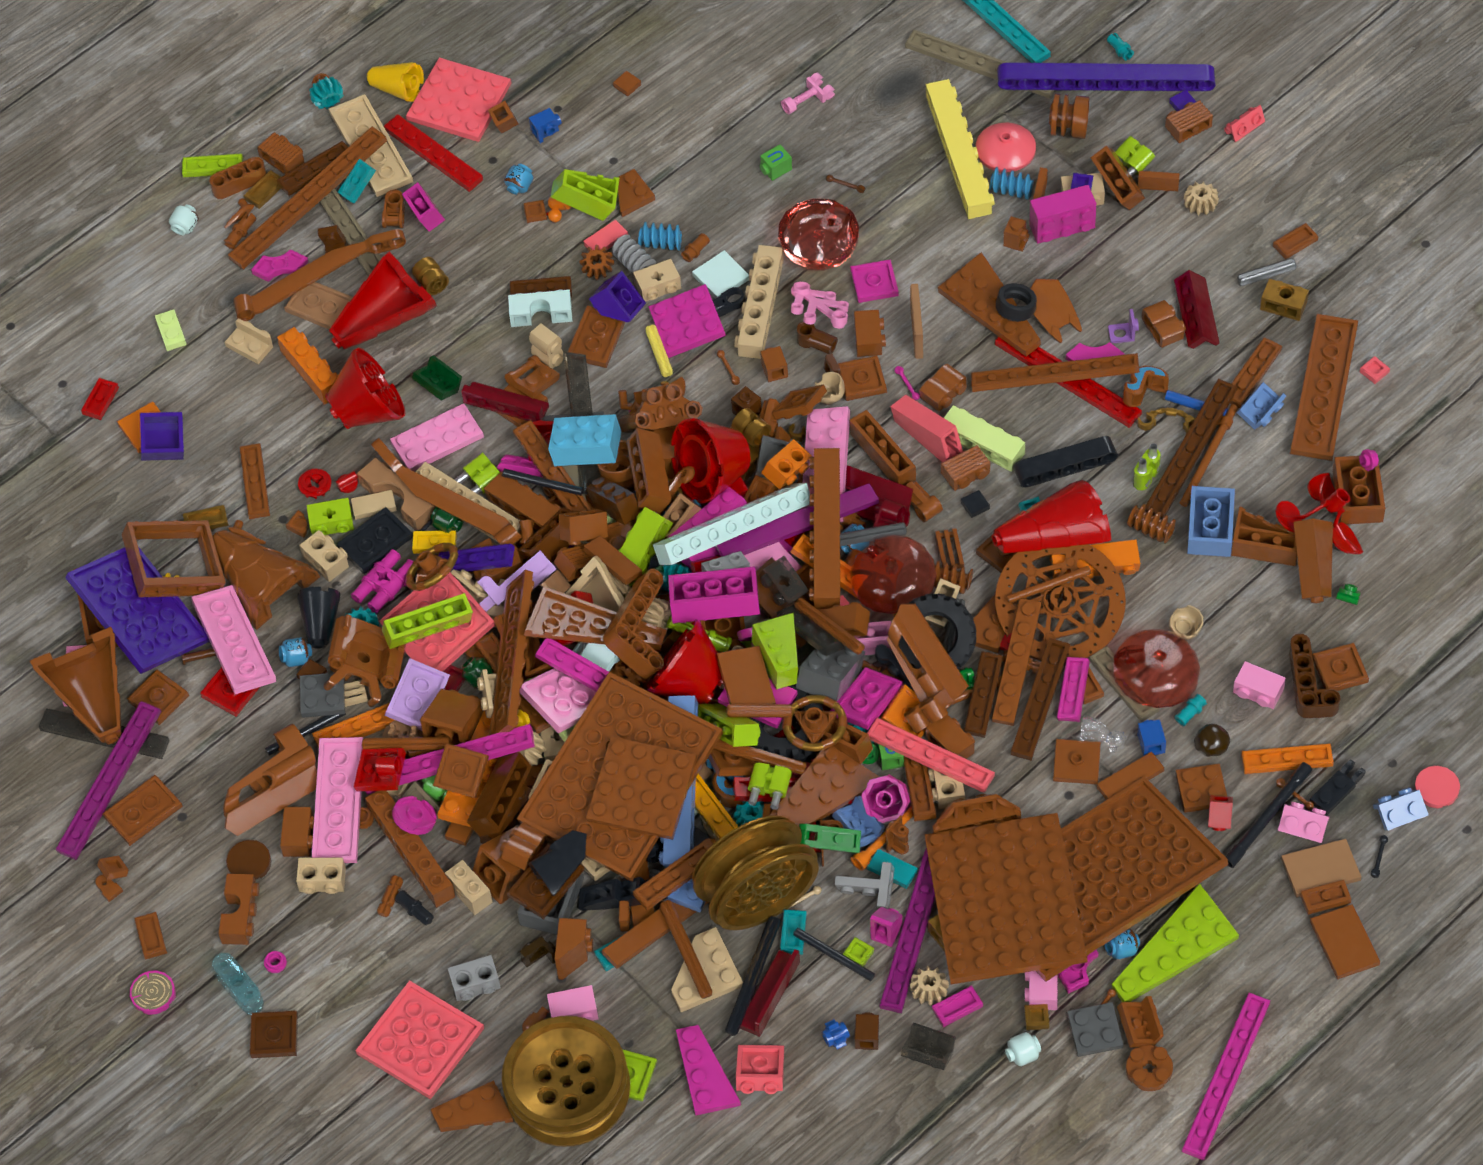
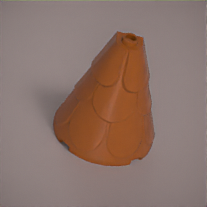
M226 530L217 531L212 536L225 579L229 580L230 585L233 586L251 625L256 630L272 618L269 605L298 582L302 589L308 588L320 578L318 572L308 564L283 555L279 551L264 547L257 541Z
M112 627L92 634L93 643L53 659L49 652L30 660L34 671L55 691V694L73 711L74 716L99 741L113 744L119 740L118 737L121 735L120 694L118 693L115 634Z

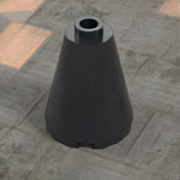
M321 587L301 589L297 599L307 643L312 645V648L322 649L330 642L340 602V592L329 587L328 591H321Z

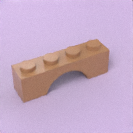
M375 457L357 473L359 484L369 493L375 494L392 490L393 494L403 499L404 502L401 507L403 521L414 530H421L431 519L435 506L416 497L386 462H380Z

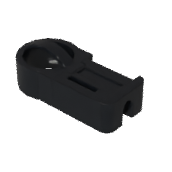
M732 287L712 301L718 316L721 317L740 309L743 302H745V297L740 288ZM737 294L741 296L734 302L728 301L732 295Z

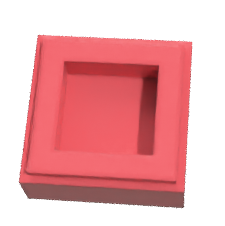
M1375 356L1360 367V373L1374 384L1390 372V368Z

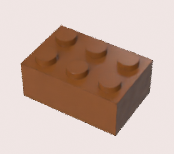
M1360 456L1334 457L1332 472L1335 491L1342 488L1350 496V502L1343 507L1345 512L1342 513L1339 519L1340 522L1346 525L1383 522L1386 508L1379 463L1373 470L1368 471L1361 466Z

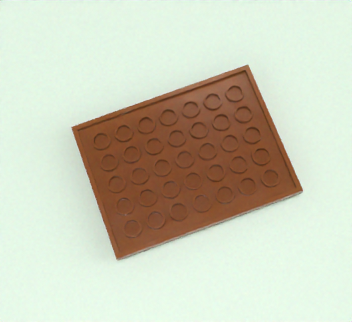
M609 672L517 820L521 824L524 822L545 833L546 837L554 841L572 830L586 833V858L633 881L659 837L593 823L586 819L611 736L696 754L697 762L689 785L690 788L721 738L723 729Z
M1058 813L943 831L936 834H924L951 985L1088 962Z

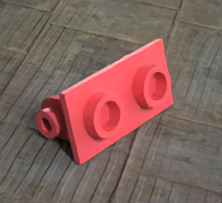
M1261 105L1249 108L1247 112L1239 116V120L1235 119L1231 123L1226 124L1224 130L1226 134L1233 135L1234 142L1239 141L1265 122Z

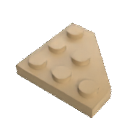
M716 927L695 935L691 944L712 988V996L705 999L700 997L684 961L671 989L680 1012L741 988L743 985V981Z

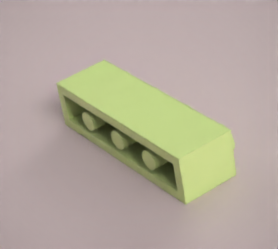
M953 405L944 417V419L956 425L962 447L969 449L978 445L989 461L1011 472L1014 470L1013 466L1015 463L1020 461L1025 455V442L1021 438L1006 433L1000 427L992 426L984 419L969 414L965 409H959Z

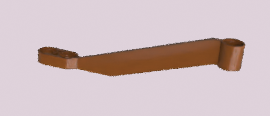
M399 229L372 235L363 242L331 250L254 296L248 294L236 296L234 298V306L237 319L239 318L243 321L253 319L255 314L268 310L365 252L378 254L403 247L406 243L404 232Z
M379 437L371 444L419 499L492 535L500 545H514L522 538L505 517L404 467Z

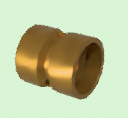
M432 257L422 258L412 269L413 276L430 295H437L448 286V276L440 269V266Z
M749 408L741 410L732 421L731 428L740 431L747 442L753 447L760 446L762 436L769 437L771 433V426Z

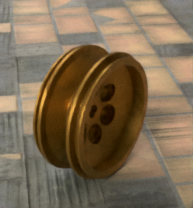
M766 816L752 820L723 836L704 853L693 871V889L698 898L710 902L709 915L713 922L727 930L748 929L766 922L771 916H778L784 909L787 910L808 891L818 874V858L812 847L800 844L802 833L795 822L783 816Z
M557 1016L534 1024L515 1040L508 1050L503 1063L502 1087L513 1119L526 1134L545 1144L566 1147L582 1145L604 1135L617 1123L625 1111L629 1100L630 1075L625 1055L619 1042L606 1028L582 1017ZM561 1063H568V1065L564 1068L558 1067V1065ZM584 1068L590 1069L587 1073H580ZM543 1078H551L550 1081L546 1083L540 1082ZM566 1083H571V1086L565 1088L563 1085ZM588 1089L595 1090L592 1094H585V1091ZM555 1098L553 1103H545L546 1099ZM571 1104L577 1105L574 1109H567Z

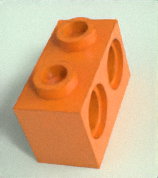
M793 439L767 462L762 474L781 490L786 484L790 486L797 479L796 475L799 473L803 475L810 467L808 463L812 455Z

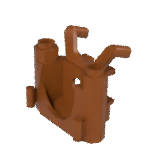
M668 381L660 382L661 386L634 392V403L627 401L626 390L618 391L620 408L630 410L628 415L619 419L620 429L625 433H633L637 428L651 431L678 425L685 419H697L702 415L703 407L697 401H689L684 398L681 387L678 384H669Z
M349 614L337 618L328 663L332 668L338 670L325 682L324 689L331 690L343 678H348L349 675L362 678L360 684L369 687L371 698L367 704L370 707H374L381 699L379 680L388 689L398 685L406 644L389 649L381 627L352 618Z

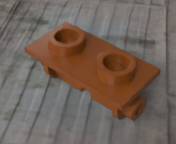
M901 815L895 821L892 820L886 827L887 853L892 849L901 855L909 851V830L902 824Z

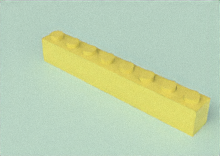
M949 79L926 84V98L967 217L972 219L992 214V206L995 205L992 193L989 194L988 192L989 183L987 178H983V165L981 162L978 163L977 148L972 146L973 138L971 132H967L966 117L961 115L962 106L960 101L957 102L956 88L951 86Z

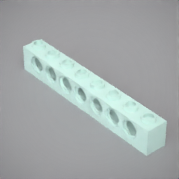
M807 483L791 484L781 490H777L653 544L659 564L673 565L810 505Z

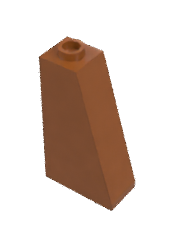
M1314 518L1294 522L1302 599L1310 600L1311 603H1322L1324 598H1329L1332 594L1333 523Z

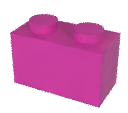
M418 182L402 193L418 220L429 232L445 221L428 193Z

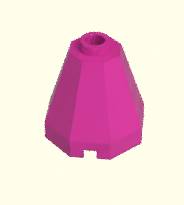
M890 774L869 780L866 790L861 795L866 814L877 818V821L881 823L896 820L900 815L903 816L910 803L907 785Z

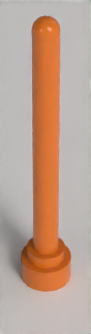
M912 806L902 816L903 825L913 817ZM886 831L865 851L861 850L850 858L852 864L858 870L863 871L870 863L869 861H871V856L886 843Z

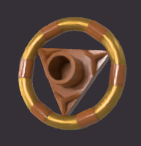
M440 543L419 554L407 571L405 577L406 586L414 591H422L440 582L449 574L457 561V547L452 543ZM449 551L450 557L447 560L434 554ZM421 567L422 569L420 573L417 574L416 581L414 582V575L416 571Z
M809 695L796 700L791 704L792 716H795L810 743L793 734L791 729L792 716L790 718H783L782 726L786 738L794 746L806 751H821L834 746L843 737L847 729V716L842 706L836 700L823 695ZM810 703H822L834 709V711H821L819 708L812 707L807 711L797 710ZM838 715V729L835 734L818 743Z

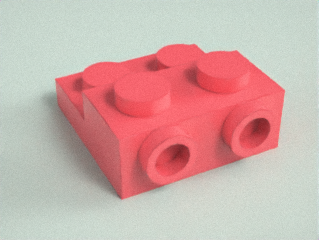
M738 1045L736 1091H742L745 1094H751L754 1091H765L767 1094H775L777 1091H783L784 1046Z

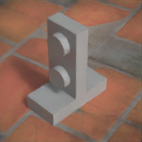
M882 862L880 880L836 876L835 886L843 894H854L855 891L862 892L866 896H876L877 893L878 909L880 907L888 909L890 908L895 868L892 863Z

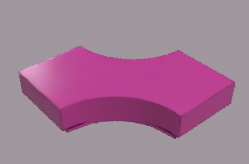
M289 250L284 255L278 257L263 255L251 271L253 275L269 282L278 275L292 274L308 263V258L293 250Z
M1110 342L1100 347H1089L1079 343L1066 354L1065 359L1075 361L1125 354Z
M1097 950L1087 955V963L1072 965L1058 974L1068 994L1089 985L1086 971L1089 964L1098 957L1099 953Z

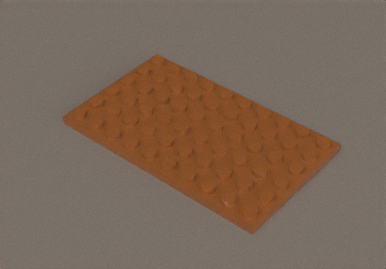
M1145 776L1061 828L1087 955L1228 865V859ZM1072 965L1043 969L1036 972L1047 982Z

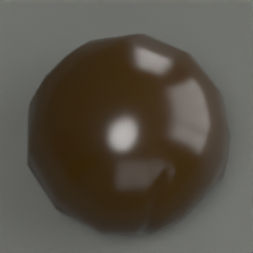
M1207 724L1197 732L1194 739L1195 748L1197 751L1205 753L1207 757L1220 756L1229 747V733L1220 725Z

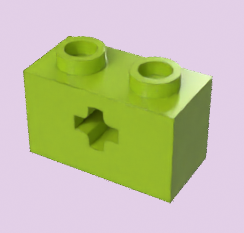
M349 498L306 505L312 535L318 530L324 535L346 533L354 530Z

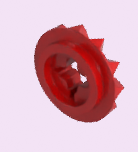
M310 469L304 472L298 480L301 494H304L307 498L314 497L315 499L321 495L325 496V493L330 491L332 484L330 475L322 469ZM311 480L316 484L318 483L319 488L312 486Z

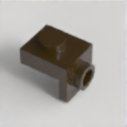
M541 936L534 942H529L523 946L520 951L521 961L526 967H529L546 955L551 963L554 964L556 948L551 941L546 942Z

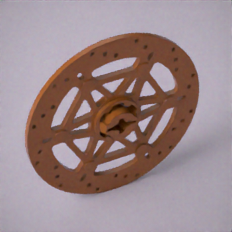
M1089 544L1017 552L1008 561L1000 574L995 592V609L999 623L1006 636L1013 631L1019 605L1009 603L1007 595L1012 594L1013 586L1020 574H1024L1028 578L1026 589L1031 584H1039L1036 577L1043 581L1050 580V578L1043 574L1045 572L1061 569L1059 574L1061 576L1067 570L1072 572L1079 569L1077 562L1081 559L1090 564L1104 581V583L1096 585L1086 575L1081 578L1089 586L1074 587L1073 580L1070 583L1040 592V596L1031 599L1032 601L1042 602L1040 614L1047 615L1045 628L1039 623L1037 624V629L1044 637L1042 642L1035 639L1033 641L1030 656L1042 661L1049 638L1058 639L1082 632L1089 639L1080 644L1070 646L1069 656L1067 657L1089 658L1113 640L1122 624L1126 605L1122 579L1112 562L1102 552ZM1060 554L1066 557L1064 563L1039 569L1032 564L1035 560L1049 555ZM1078 592H1093V594L1080 599ZM1047 594H1050L1049 603L1048 600H1046ZM1063 594L1062 604L1060 603V607H1057L1058 599ZM1107 596L1109 598L1108 614L1103 625L1098 628L1093 623L1099 598ZM1072 599L1075 601L1074 607H1070ZM1093 600L1094 603L1090 617H1087L1080 605ZM1078 612L1085 624L1074 619L1072 615ZM1051 618L1059 619L1053 632L1050 631ZM1064 620H1068L1078 627L1059 632Z

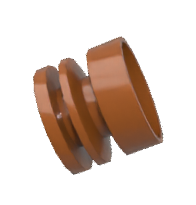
M1055 93L1049 115L1051 136H1056L1058 127H1061V137L1065 136L1067 128H1071L1072 138L1085 139L1089 114V96L1076 95L1074 103L1069 104V95L1065 94L1064 103H1060L1061 96Z
M620 440L616 463L597 464L601 478L604 477L633 492L635 491L627 441Z

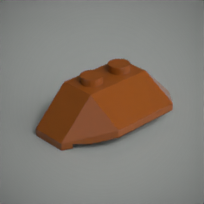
M994 793L979 794L968 799L959 798L949 802L933 825V833L1021 819V809Z

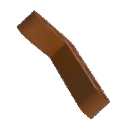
M656 569L648 570L635 581L603 636V642L607 648L644 679L650 678L664 667L662 656L635 633L663 584V576Z

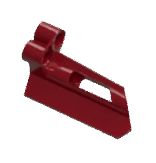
M847 465L845 489L851 491L870 484L879 499L878 504L855 513L861 518L873 522V528L902 522L907 527L910 521L909 508L913 489ZM898 536L879 540L892 543Z

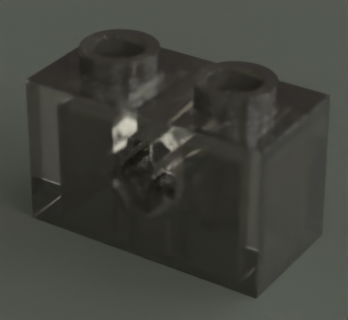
M782 556L759 573L761 583L771 591L774 602L781 606L783 610L809 592L785 556Z

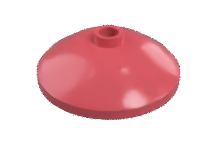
M1009 122L993 124L984 129L977 138L978 159L991 170H995L998 167L999 172H1002L1004 168L1006 172L1018 171L1026 167L1033 160L1036 152V142L1029 130L1021 125Z

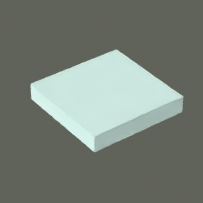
M725 250L692 271L693 277L701 285L706 284L709 293L715 299L720 297L721 293L729 288L740 287L749 281V274Z

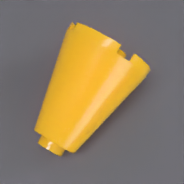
M414 62L372 67L367 72V81L374 88L405 101L414 102L420 92V84L424 83V74L422 67Z

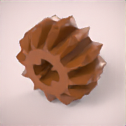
M597 244L595 245V250L588 247V253L582 252L581 255L584 259L579 261L580 265L583 266L581 268L582 272H587L588 278L594 275L595 279L599 280V275L601 274L606 278V271L612 272L611 266L615 264L614 260L611 259L613 256L612 252H607L605 246L600 250ZM598 260H600L601 263H596L594 265L593 261L598 262Z

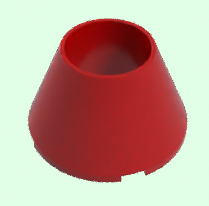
M696 418L681 421L674 430L671 440V446H674V457L671 458L674 474L676 475L687 466H692L695 470L693 479L688 483H682L680 486L691 500L696 499L699 503L712 501L748 471L751 460L750 449L746 438L740 431Z

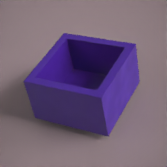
M182 412L140 413L141 461L184 460Z

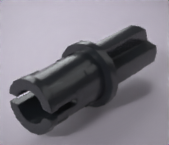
M405 890L400 891L396 895L395 901L407 910L409 916H414L425 926L433 922V914L422 906L421 901L415 900Z

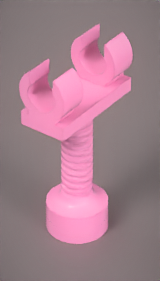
M814 73L811 77L806 78V87L809 90L793 99L791 97L783 99L781 106L789 115L796 111L798 104L814 95L822 103L826 102V100L831 99L835 95L833 92L835 89L831 85H826L821 89L819 86L823 83L821 80L823 77L819 73Z

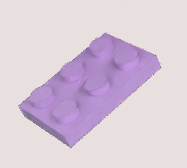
M409 658L385 716L411 727L417 726V729L422 731L420 719L439 691L445 688L450 675Z

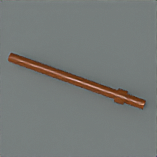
M1231 404L1226 415L1222 416L1219 421V428L1180 501V505L1188 506L1191 500L1192 486L1199 485L1226 431L1230 430L1233 424L1232 419L1238 410L1236 405Z

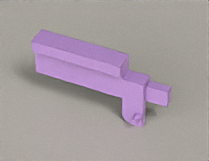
M539 551L500 586L489 576H484L477 583L488 596L479 605L486 612L495 604L499 606L505 601L506 587L525 569L533 572L534 590L556 571V568Z

